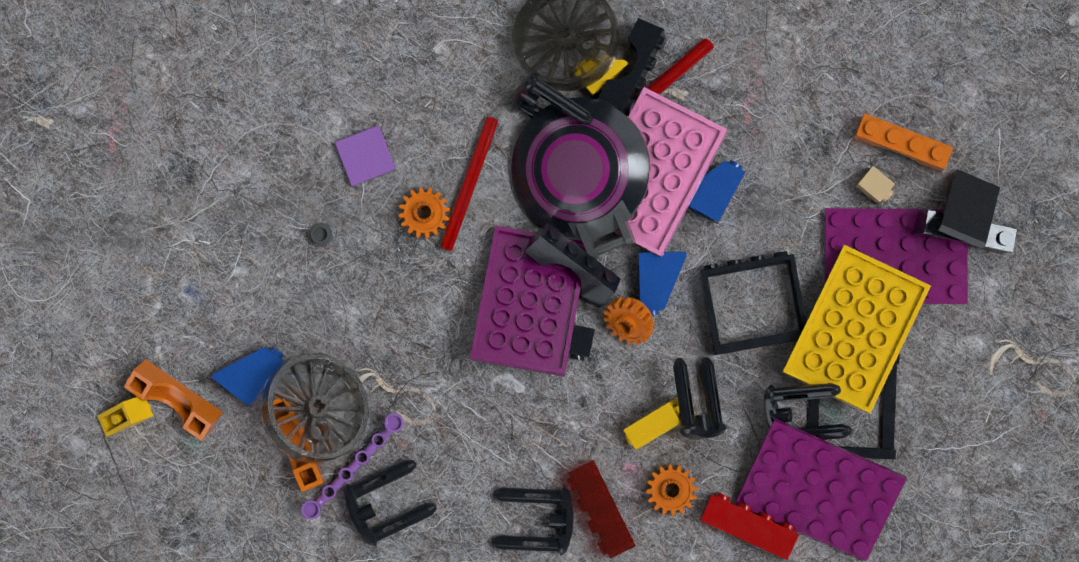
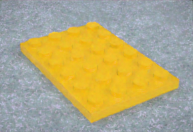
M844 245L783 373L807 385L826 383L839 385L841 392L834 398L870 415L931 285Z

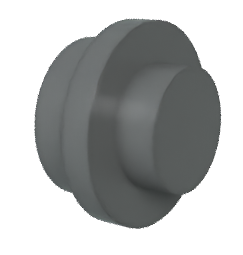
M317 223L311 227L309 239L315 246H326L332 240V230L328 225Z

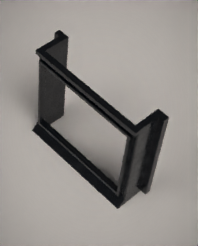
M898 354L884 384L882 448L839 447L864 458L896 460L894 435L897 364L900 363V354ZM810 399L809 427L819 426L820 399Z

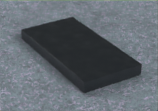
M956 169L938 231L983 249L987 243L1000 187Z

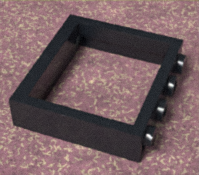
M787 251L773 253V258L765 259L764 255L750 257L751 262L741 263V259L727 261V266L718 267V264L715 263L704 266V270L699 272L714 356L798 341L807 321L794 254L788 255ZM786 264L798 330L720 344L708 278Z

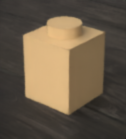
M872 166L855 187L878 204L882 200L886 203L894 193L892 187L895 183Z

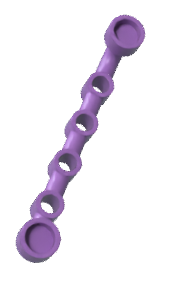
M396 413L389 414L385 419V428L372 437L369 445L364 450L356 453L355 459L347 468H342L339 471V476L330 485L323 488L322 494L316 500L306 501L302 505L301 512L305 518H317L321 514V507L329 499L337 496L338 490L342 485L353 479L354 473L362 465L370 461V456L379 447L385 446L387 438L393 432L402 430L404 427L402 416ZM377 436L383 437L384 441L381 445H377L375 442ZM361 453H365L367 455V460L365 462H361L359 460V455ZM348 470L350 472L349 479L343 478V471ZM329 487L334 490V494L331 497L326 494V489Z

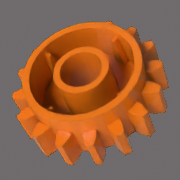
M419 187V193L417 194L411 190L412 197L404 196L403 199L406 204L399 205V208L404 210V213L398 215L399 218L405 219L401 224L402 227L409 226L408 233L412 234L415 231L417 238H420L421 234H425L426 238L429 239L430 233L438 236L437 230L439 228L445 230L446 227L443 222L450 220L449 217L445 216V213L450 212V208L443 206L448 202L447 199L440 200L441 192L438 191L434 195L432 194L433 189L429 187L427 192H424L423 188ZM422 207H428L431 210L430 216L426 219L418 216V211Z
M619 297L617 300L613 299L604 311L606 315L603 320L609 322L606 328L612 329L611 335H618L619 341L627 340L628 345H631L633 341L636 345H639L641 342L645 343L654 331L652 327L655 322L653 321L652 314L639 300L630 297Z
M668 464V470H664L660 466L659 474L651 473L654 480H647L646 482L651 485V489L645 490L646 493L652 495L648 502L655 501L656 504L653 509L663 508V515L668 510L672 516H675L676 510L684 514L683 507L692 508L689 502L690 499H697L696 496L692 495V491L698 490V487L691 484L696 479L695 477H687L690 473L689 470L682 473L681 465H678L676 470H673L672 464ZM670 483H674L678 487V493L673 497L667 496L665 492L666 486Z

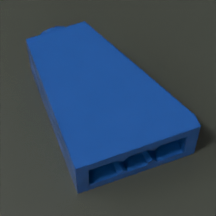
M732 160L729 163L724 161L705 175L688 209L718 224L745 174V171L741 170L743 166Z
M664 252L662 257L656 253L638 254L639 301L649 309L652 315H659V311L665 309L686 259V252Z
M274 346L271 349L263 347L214 373L211 378L247 406L252 407L286 361L282 359L284 354Z

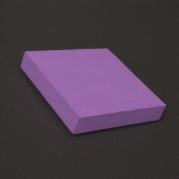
M379 125L335 142L352 187L396 170Z

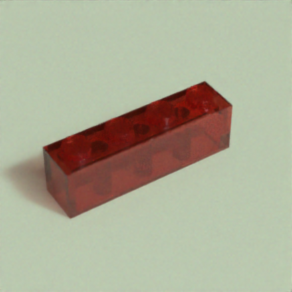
M592 460L568 472L570 477L566 478L571 490H577L580 499L576 501L582 513L587 511L591 518L587 523L592 533H598L601 542L597 544L603 556L608 554L611 559L635 547L636 545L595 461Z

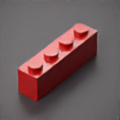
M717 492L716 496L710 494L700 516V521L785 560L789 559L799 536L798 533L794 532L796 527L782 522L780 526L772 522L774 517L763 512L758 516L751 512L752 507L741 502L736 506L729 502L730 497Z

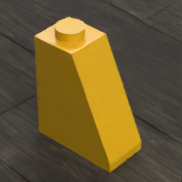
M674 398L624 429L627 442L635 450L681 423L678 398Z

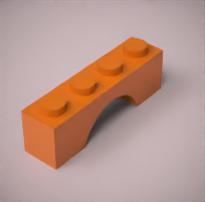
M866 113L861 116L853 139L868 145L885 148L915 160L918 164L938 172L945 170L953 147Z
M147 359L132 371L124 386L125 389L143 401L157 400L172 407L182 419V428L200 441H203L215 428L223 414L218 408Z
M284 395L264 404L272 424L285 447L301 492L326 483L290 396Z

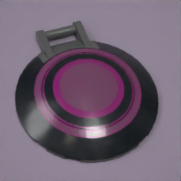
M569 98L589 111L593 117V122L589 125L581 124L552 104L540 110L524 126L516 141L511 163L512 182L521 206L535 223L542 227L547 222L568 239L582 240L586 252L595 259H598L599 255L625 244L629 246L635 243L628 220L631 219L639 205L642 204L646 195L650 157L640 130L622 111L598 99ZM619 229L621 230L622 236L595 246L593 240Z

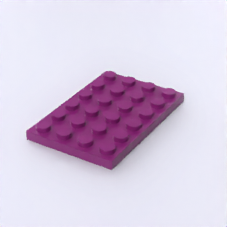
M825 208V283L843 246L846 245L931 285L923 304H968V244L914 235L918 211L931 210L943 213L944 209Z
M495 225L470 360L565 377L581 280L572 269L564 265L548 264L542 266L524 252L530 238L536 232ZM569 239L586 252L582 241Z
M774 418L735 504H739V502L752 507L751 511L758 514L761 512L774 517L773 520L782 524V522L790 524L796 527V531L867 561L907 480V476Z

